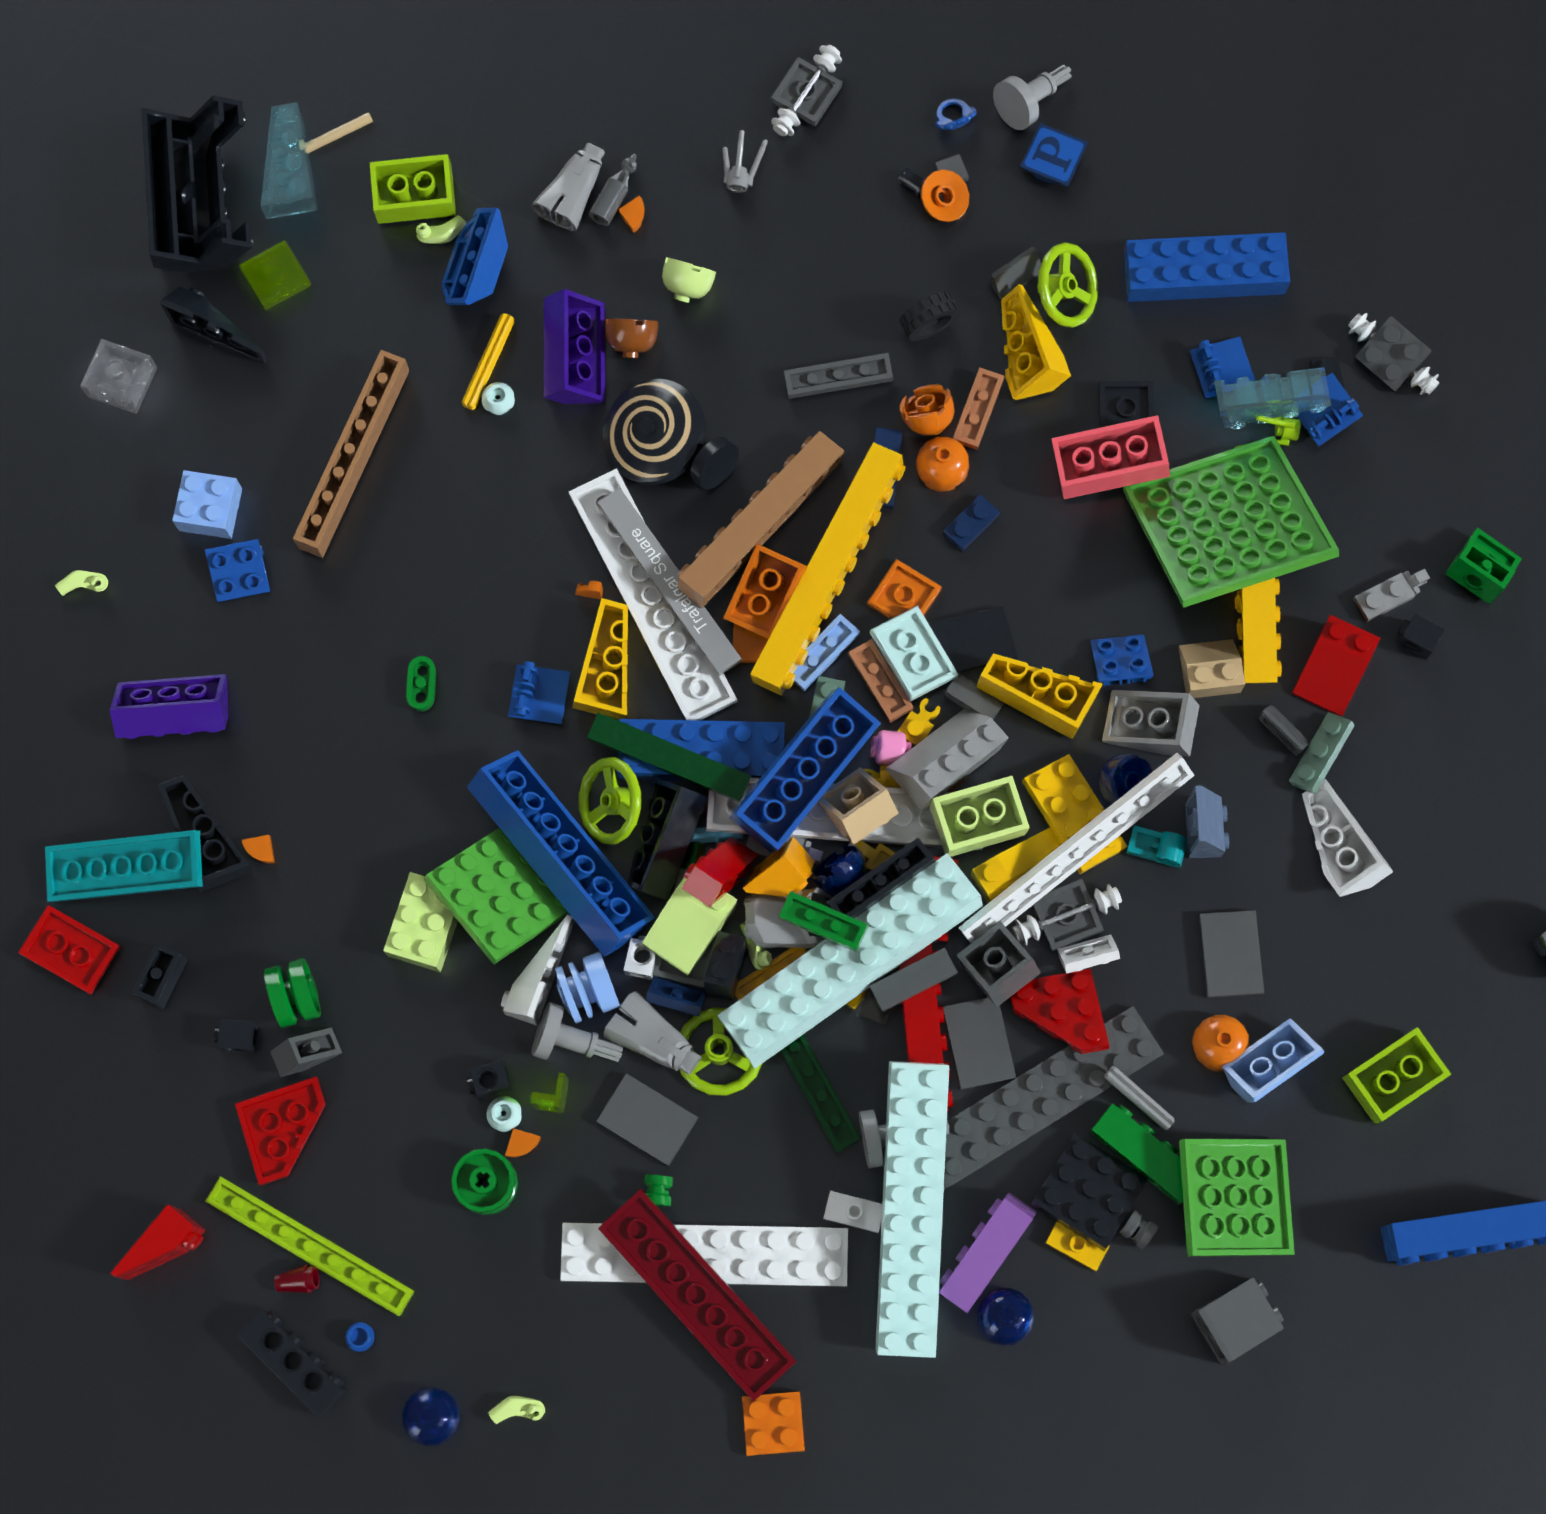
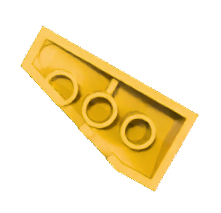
M1019 284L1001 299L1003 330L1007 334V345L1004 346V354L1008 355V368L1005 369V378L1014 400L1051 392L1071 377L1062 351L1025 288Z
M1048 828L972 869L971 878L986 902L989 903L1061 846L1052 829Z

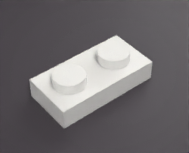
M1111 934L1057 949L1059 959L1066 974L1120 959L1119 950Z

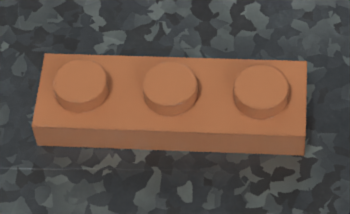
M979 367L953 439H956L963 446L978 450L1003 384L1004 375Z
M872 639L848 652L850 659L889 723L913 710V705Z

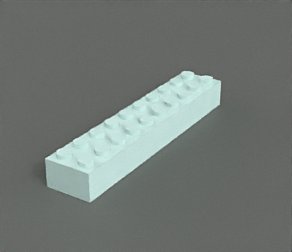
M947 853L855 918L868 924V929L857 952L825 939L720 1013L718 1017L755 1069L868 989L870 985L882 979L983 907L981 895Z
M889 1061L875 1348L878 1355L936 1358L949 1065Z

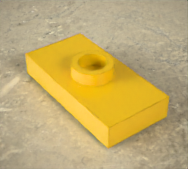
M1059 1222L1055 1223L1045 1242L1048 1246L1095 1272L1109 1248L1108 1246L1105 1251H1102Z

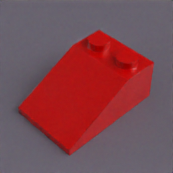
M1330 615L1317 638L1292 691V695L1342 717L1372 658L1380 637Z
M168 1204L113 1269L111 1274L117 1278L130 1280L186 1254L189 1250L193 1251L203 1241L204 1237L201 1235L206 1230L181 1209Z

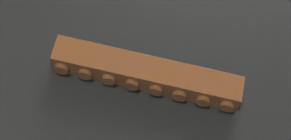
M380 350L295 532L293 540L298 549L321 558L324 557L410 371L404 358Z
M821 431L814 437L809 436L803 442L802 450L797 455L792 454L785 461L784 468L780 473L774 472L767 480V486L762 491L757 490L749 499L750 504L744 510L740 508L736 511L728 527H721L714 535V541L709 546L704 545L695 556L696 560L691 565H684L677 575L679 577L677 588L701 608L751 558L756 544L762 546L842 462L844 450Z

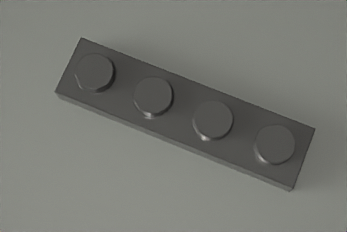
M889 353L784 370V378L788 399L891 382L893 381V373Z

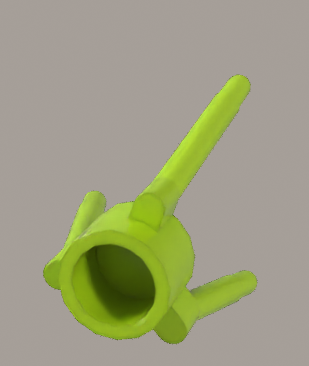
M1247 407L1243 408L1245 413L1255 415L1256 420L1275 425V436L1280 437V439H1276L1279 445L1289 446L1290 440H1298L1300 433L1299 419L1281 417Z

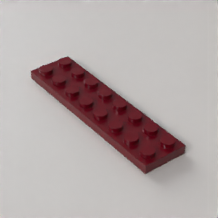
M642 1189L636 1192L598 1228L753 1401L796 1363V1359Z

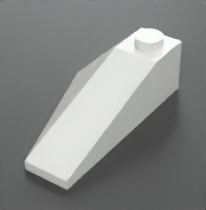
M1325 778L1316 794L1308 791L1302 794L1309 822L1314 832L1316 848L1321 858L1323 874L1340 897L1371 888L1393 872Z
M567 915L513 983L511 990L505 991L501 1002L505 1015L538 1025L556 975L555 968L559 967L575 922L572 916Z

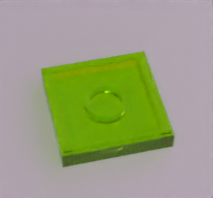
M285 240L239 265L265 310L311 286L308 277Z

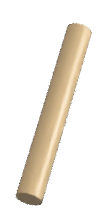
M368 112L300 145L299 148L304 156L373 122Z

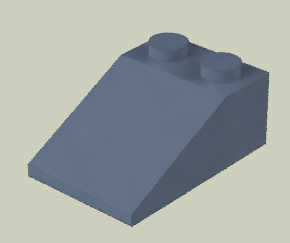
M1195 786L1185 803L1188 858L1222 857L1225 849H1229L1228 832L1224 833L1223 822H1227V806L1222 805V797L1203 786Z

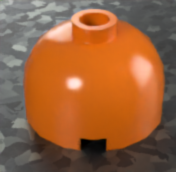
M932 384L913 390L914 395L908 399L905 396L899 405L905 424L917 434L937 435L951 423L954 417L955 410L950 390L948 388L944 390L942 385Z
M947 436L935 437L927 441L919 450L916 459L918 477L925 483V486L938 492L955 489L961 482H964L969 471V456L964 446L956 439Z
M1213 1015L1203 1020L1195 1029L1192 1046L1197 1060L1204 1067L1220 1072L1224 1071L1223 1065L1235 1060L1249 1048V1035L1244 1025L1236 1018L1228 1015Z

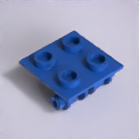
M1240 336L1210 344L1209 340H1205L1199 343V348L1189 350L1205 399L1256 385Z
M1333 373L1287 403L1318 447L1363 417L1355 399L1350 398Z
M259 539L205 549L217 602L270 592L263 561L264 552L262 545L259 544Z
M1144 634L1090 640L1097 671L1095 675L1096 682L1102 683V687L1114 685L1116 681H1118V685H1122V680H1126V684H1130V679L1132 683L1142 681L1144 683L1147 679H1151L1154 676Z
M525 661L524 665L517 664L508 717L562 725L571 672L534 667L535 663Z

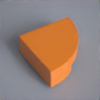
M640 195L618 209L620 216L633 233L640 228L644 218V203Z
M590 581L588 585H584V583L580 582L577 584L575 595L601 599L603 596L602 583Z
M270 835L242 840L245 850L254 859L263 863H275Z
M513 1128L505 1156L517 1158L529 1153L538 1145L541 1136Z

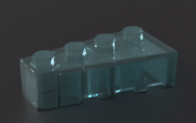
M297 102L271 107L261 197V208L266 219L318 210L306 145L307 140L303 116Z
M1324 367L1291 371L1284 378L1277 374H1267L1260 381H1252L1248 377L1237 378V383L1225 385L1224 380L1214 381L1224 427L1240 429L1246 426L1247 423L1256 422L1264 424L1265 422L1256 420L1258 415L1271 418L1281 416L1293 418L1305 411L1312 413L1324 411L1326 407L1331 406Z

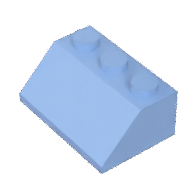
M1289 1018L1247 1048L1238 1058L1223 1065L1222 1068L1231 1087L1246 1103L1258 1101L1321 1056L1324 1051Z

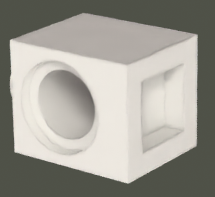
M639 935L638 939L631 938L623 971L625 975L652 981L657 954L642 945L646 936ZM641 950L648 951L650 953L649 960L645 963L637 962L635 960L637 952Z

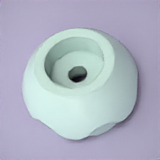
M492 383L482 393L484 409L493 414L502 415L514 406V392L505 383Z
M498 1097L487 1108V1121L492 1128L501 1132H508L519 1125L521 1121V1106L511 1097ZM503 1111H506L505 1116L501 1115Z

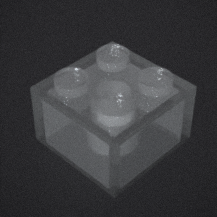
M101 339L80 386L87 397L137 414L157 370V366L150 355Z

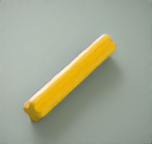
M502 313L498 319L463 397L462 404L465 408L474 410L477 407L514 324V318L511 315Z

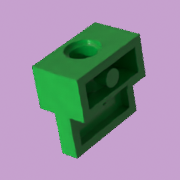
M1477 527L1445 574L1490 605L1505 589L1522 558Z

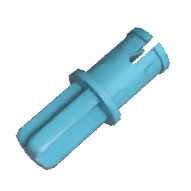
M706 827L695 828L694 837L690 842H700L702 844L716 842L717 845L720 841H727L730 837L743 839V834L706 831Z

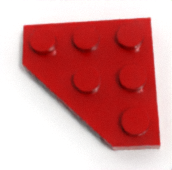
M1091 969L1033 979L1010 997L1014 1014L1038 1025L1040 1030L1055 1039L1059 1038L1071 1045V1048L1078 1053L1086 1054L1109 1049V1041Z
M313 1077L235 1104L260 1186L288 1177L326 1106L318 1077Z

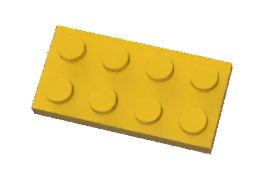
M1070 754L1022 780L1023 785L1061 845L1104 811L1103 806ZM1118 836L1078 868L1079 874L1125 850L1128 846L1122 836Z

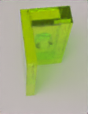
M565 1073L558 1074L555 1095L532 1092L531 1104L536 1110L564 1113L569 1083Z

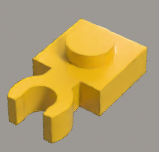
M927 698L923 699L920 703V713L917 715L911 711L898 732L905 734L906 742H911L913 747L929 736L934 728V725L929 720L935 719L940 713V706H937L933 712L926 711L925 706L929 700Z

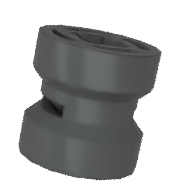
M1134 1210L1119 1233L1125 1238L1133 1239L1135 1245L1143 1250L1159 1226L1153 1222H1147L1143 1219L1141 1213Z

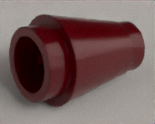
M307 1264L276 1275L274 1283L277 1292L312 1293L313 1290L319 1288L320 1279L317 1268L315 1266L310 1267Z

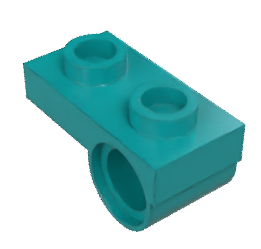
M1134 825L1126 853L1180 869L1188 840L1185 836L1177 833H1161Z

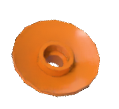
M942 169L931 173L925 179L921 187V200L925 210L931 217L938 221L951 222L959 219L966 212L969 205V191L966 183L958 174ZM939 194L943 195L944 202L939 199Z

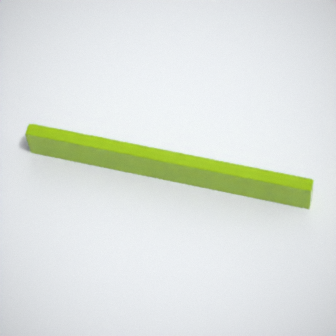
M221 1176L205 1200L207 1203L398 1316H401L415 1292Z

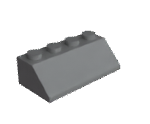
M964 708L889 765L886 771L921 810H924L930 805L933 798L942 796L996 754L1009 737L991 717Z

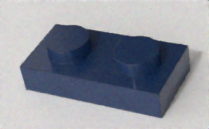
M980 494L943 531V535L963 552L1000 515V511Z
M654 977L648 989L646 1001L657 1006L682 1011L685 1014L700 1016L707 994L703 990Z

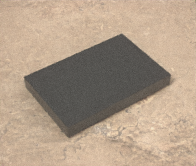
M1256 910L1200 914L1199 922L1207 998L1263 995L1264 985Z
M989 998L944 1006V1018L960 1090L1016 1079L1000 1005L996 1008Z
M626 1073L596 1122L669 1167L698 1120V1117Z

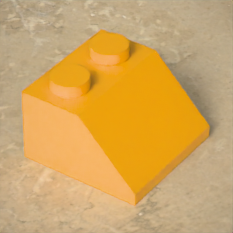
M792 837L778 851L770 854L751 870L743 889L747 893L786 897L790 891H794L797 894L808 884L806 880L812 875L811 869L815 860Z

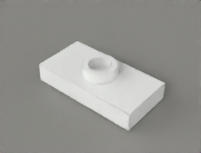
M830 1191L823 1219L879 1233L882 1221V1204Z

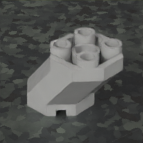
M819 888L802 889L797 893L829 907L827 904L828 900L832 899L829 892ZM753 893L744 899L746 909L744 933L747 939H753L755 945L767 949L777 947L814 948L825 940V938L779 919V914L788 895L781 897Z

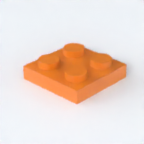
M800 1392L760 1395L755 1401L749 1396H742L747 1456L805 1451Z

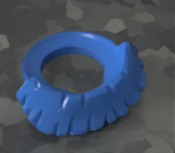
M959 99L946 100L939 105L936 111L937 121L935 127L941 130L960 128L970 122L977 114V110L974 107H969L964 101ZM948 105L960 106L963 109L962 117L954 121L944 117L942 111Z

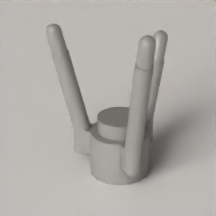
M744 130L739 132L736 165L731 170L728 149L723 147L724 184L727 185L728 190L745 192L747 187H752L754 175L768 143L767 140H763L749 174L747 173V168L741 166Z

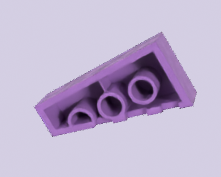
M1010 1192L1007 1193L1003 1201L998 1198L988 1211L992 1216L987 1224L980 1222L971 1235L975 1238L971 1247L969 1248L964 1245L955 1258L960 1263L954 1271L948 1268L939 1281L943 1285L939 1293L966 1313L971 1309L1036 1214L1034 1209Z

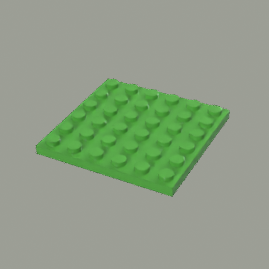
M1275 436L1170 469V477L1123 487V492L1183 608L1339 557V549Z

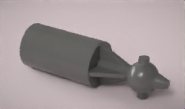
M636 154L625 158L621 163L622 170L607 179L588 213L589 217L602 226H609L628 192L629 173H633L637 168Z

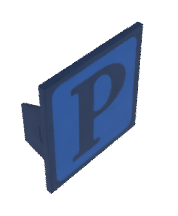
M1040 123L1020 168L1033 173L1035 178L1047 183L1054 184L1056 182L1068 187L1088 142Z

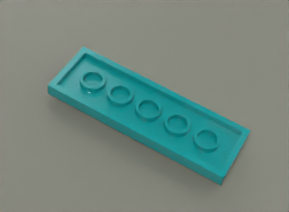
M197 830L45 846L47 902L203 887L200 831Z

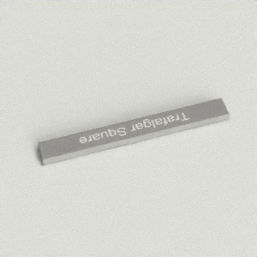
M621 488L598 501V506L716 673L720 676L742 661L741 657L705 607L701 608L677 588L679 570Z

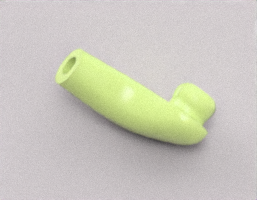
M459 215L438 226H427V223H421L416 228L417 238L422 243H447L452 241L467 223Z
M76 570L59 581L55 587L62 596L79 587L100 592L107 588L108 579L101 573Z
M745 920L739 926L746 938L749 957L756 969L763 970L772 963V956L766 951V948L755 945L753 939H747L744 933Z
M509 1396L490 1410L488 1414L495 1424L512 1416H521L537 1421L543 1417L545 1407L537 1399Z

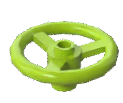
M1066 242L1053 246L1043 257L1038 275V293L1041 303L1048 316L1060 326L1073 328L1085 323L1093 313L1098 299V280L1095 267L1088 254L1079 246ZM1060 255L1058 273L1049 274L1054 260ZM1071 255L1079 260L1085 271L1088 284L1087 292L1078 287L1075 276L1070 273ZM1074 298L1084 304V308L1076 316H1064L1056 308L1060 300Z
M601 758L590 766L582 779L579 790V813L581 820L589 835L601 844H618L626 839L637 825L641 811L642 800L638 779L630 766L619 758ZM614 769L621 772L627 781L628 787H619L617 785ZM603 771L606 789L601 794L600 805L591 812L590 792L592 784L597 775ZM607 814L621 815L626 819L621 829L610 834L599 830L596 823Z
M712 1007L701 1011L700 1016L694 1015L683 1025L680 1033L688 1041L692 1032L701 1023L713 1019V1035L705 1043V1053L701 1055L700 1062L690 1075L680 1070V1073L693 1088L708 1095L727 1096L743 1090L757 1077L761 1065L754 1069L747 1058L734 1052L732 1041L725 1035L724 1026L718 1017L720 1013L727 1009L722 1007ZM721 1046L724 1048L725 1053L722 1055L715 1054V1048ZM729 1062L746 1071L738 1080L728 1084H711L700 1079L695 1074L710 1063L724 1065Z

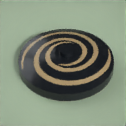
M650 379L631 386L615 400L604 422L603 447L610 464L621 475L638 484L658 485L677 478L692 465L703 446L706 428L703 410L694 395L676 382L666 379Z

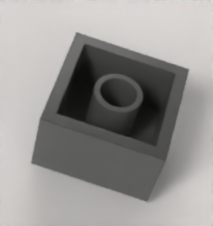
M1001 921L956 955L964 970L996 1008L1040 974L1034 959Z

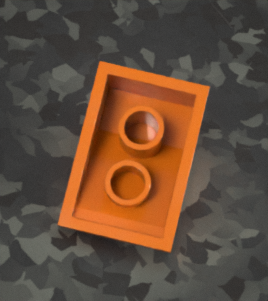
M756 544L723 618L769 639L807 566Z

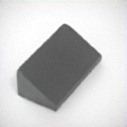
M1029 248L991 275L990 287L1000 299L1005 297L1017 285H1025L1039 275L1041 262L1036 248Z
M959 673L957 678L946 689L944 696L962 708L989 716L994 720L1005 703L976 688V683Z
M1273 705L1265 708L1258 717V720L1295 756H1299L1311 743Z

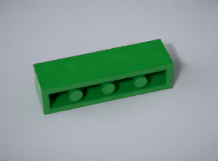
M1112 1104L1089 1133L1134 1170L1148 1178L1149 1182L1178 1205L1182 1204L1181 1159L1176 1154L1178 1150L1166 1140L1160 1142L1153 1136L1155 1131L1147 1124L1141 1122L1139 1125L1131 1118L1133 1114L1121 1104L1118 1106Z

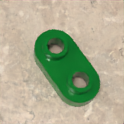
M418 656L408 666L406 699L412 709L426 711L432 707L435 701L436 667L430 658ZM422 668L428 670L424 676L418 675L419 670ZM423 694L426 696L423 702L417 701L419 695Z

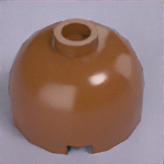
M605 319L606 340L611 348L623 352L622 357L638 358V353L647 352L656 342L658 321Z

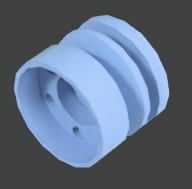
M600 951L583 957L584 971L582 972L577 970L573 962L568 963L572 974L569 977H566L562 966L555 968L557 974L556 985L566 1011L572 1016L575 1023L582 1021L578 1010L582 1007L585 1008L588 1018L593 1017L591 1007L593 1003H597L603 1013L620 1007Z

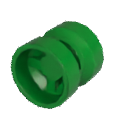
M645 1175L644 1184L648 1187L647 1196L656 1206L670 1207L671 1196L668 1189L673 1186V1177Z

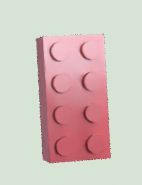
M1158 415L1051 438L1064 499L1170 477L1169 461Z

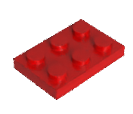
M48 905L18 953L92 995L121 946Z

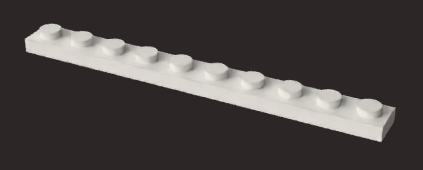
M1178 753L1174 754L958 928L972 944L1000 921L1006 927L1195 776L1183 757Z

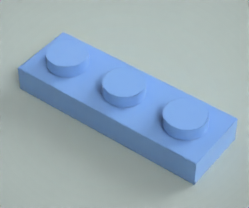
M839 614L817 637L816 641L806 648V651H808L807 658L802 666L798 665L793 673L796 675L794 683L805 692L818 676L860 635V631L844 616Z

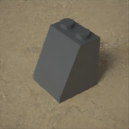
M1254 1277L1190 1313L1220 1364L1233 1361L1284 1329L1281 1324L1284 1319L1276 1306H1270L1266 1299L1268 1292L1260 1280L1256 1282Z

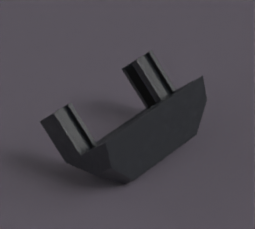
M213 95L191 118L141 108L149 252L153 267L183 273L229 268L250 250L253 245V235L251 234L250 223L248 222L241 225L231 235V219H226L227 207L224 204L226 185L223 182L224 159L221 157V147L245 124L246 117L243 112L242 101Z

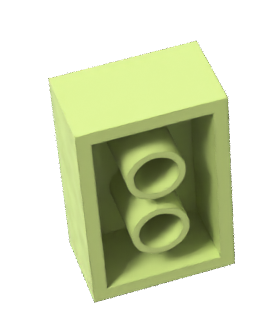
M1013 776L935 797L929 805L944 853H948L950 857L1024 836L1030 828Z
M410 872L383 951L388 957L441 973L458 920L424 880L426 876Z

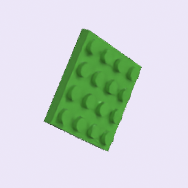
M500 828L428 873L424 879L493 964H496L569 914Z
M1286 1139L1179 1140L1187 1257L1295 1255Z

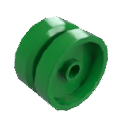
M304 958L289 962L287 968L288 976L279 965L264 970L269 1000L281 1028L296 1025L298 1011L306 1021L321 1017L317 988Z
M489 1149L473 1150L464 1155L456 1164L451 1178L453 1192L458 1201L472 1212L482 1215L497 1214L507 1208L515 1198L518 1188L517 1173L512 1164L497 1151ZM484 1178H489L488 1182L490 1185L486 1188L483 1185L481 1186V1181Z

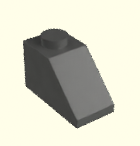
M332 1028L288 1038L270 1051L281 1077L305 1071L342 1053Z

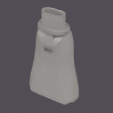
M587 143L583 150H578L577 154L575 153L569 159L557 177L535 199L531 205L532 210L539 217L571 232L576 231L591 190L599 175L602 165L601 159L605 151L591 143Z
M637 991L630 993L619 1008L623 1015L620 1016L616 1013L605 1027L603 1037L635 1051L658 1064L676 1071L680 1069L690 1075L700 1062L702 1056L693 1051L694 1047L687 1039L667 1022Z

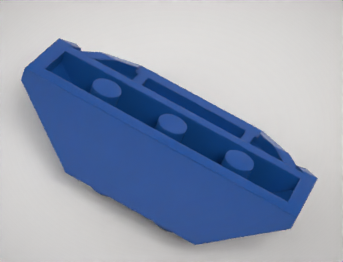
M477 208L473 214L474 217L467 222L458 235L441 283L445 302L448 305H470L493 294L508 249L501 212L498 208Z

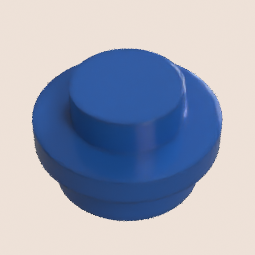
M362 1322L352 1324L345 1335L348 1347L357 1352L369 1349L375 1338L373 1329L368 1324Z

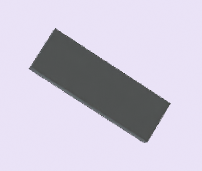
M943 948L870 985L869 988L881 1011L884 1012L953 977L958 972L946 949Z

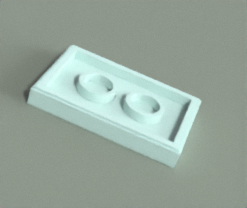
M918 606L870 630L872 638L909 701L957 678V671Z

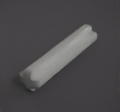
M1112 1066L1104 1075L1108 1082L1162 1129L1167 1130L1171 1127L1175 1119L1118 1068Z

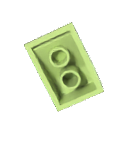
M684 878L643 940L642 945L686 975H689L717 936L718 931L722 929L734 912L737 899L726 893L709 907L682 889L687 880Z

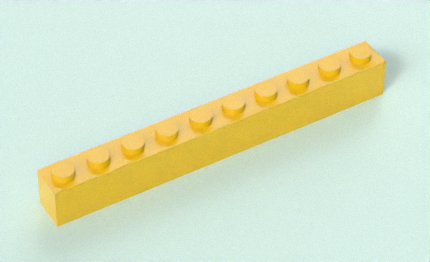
M873 442L750 673L753 683L781 696L785 689L789 690L793 685L796 676L793 673L798 665L802 666L807 658L808 651H806V648L810 642L814 643L816 641L822 619H827L833 605L831 602L834 596H839L845 584L843 579L846 573L853 571L857 562L855 556L859 549L863 550L865 548L871 526L875 527L881 517L880 509L883 503L887 504L892 497L893 484L896 480L900 481L904 474L905 466L901 454Z

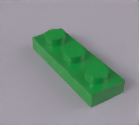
M790 891L779 914V919L855 952L858 951L868 929V924Z

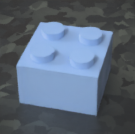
M183 470L172 520L173 523L182 532L232 539L242 493L241 485L236 478Z

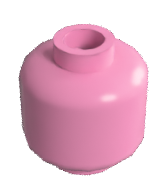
M881 730L877 736L872 737L870 757L874 758L878 765L889 766L911 749V742H906V736L903 732Z

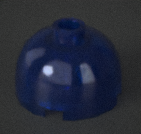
M1120 754L1113 756L1103 764L1099 772V790L1103 798L1112 805L1151 774L1153 770L1149 762L1138 755Z
M849 843L842 846L845 850L843 853L837 854L834 851L813 871L815 875L811 876V879L825 893L836 896L866 875V859L855 844Z
M998 1288L988 1293L980 1302L977 1312V1322L982 1334L990 1342L1001 1346L1015 1345L1023 1341L1032 1331L1035 1321L1034 1308L1030 1300L1022 1292L1012 1288Z
M436 1387L422 1388L413 1393L405 1403L402 1412V1424L407 1435L418 1444L424 1446L441 1445L451 1439L459 1426V1405L456 1399L446 1390Z

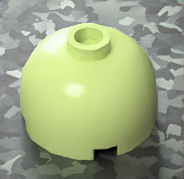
M666 257L662 278L667 290L675 293L674 299L689 303L690 298L699 299L709 292L716 272Z

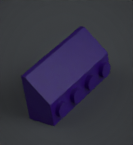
M566 289L544 298V398L562 404L605 402L604 302Z
M227 675L118 682L110 707L115 738L125 737L127 739H134L138 736L152 735L154 737H161L166 734L175 733L187 735L193 732L207 731L214 733L225 730L228 719Z

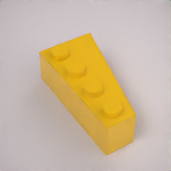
M1272 578L1239 589L1240 591H1237V597H1235V609H1237L1238 613H1241V618H1238L1236 628L1238 640H1243V645L1238 646V652L1242 660L1245 684L1276 683L1277 677H1281V661H1277V650L1281 648V635L1276 633V622H1280V607L1276 606L1275 595H1279L1280 582L1278 578Z
M601 598L572 708L596 715L599 712L616 720L626 719L628 605Z
M993 653L980 675L976 688L1073 740L1096 699L1102 683L1095 681L1092 683L1079 680L1080 677L1061 675L1052 672L1053 670L1048 668L1032 667L1026 662Z

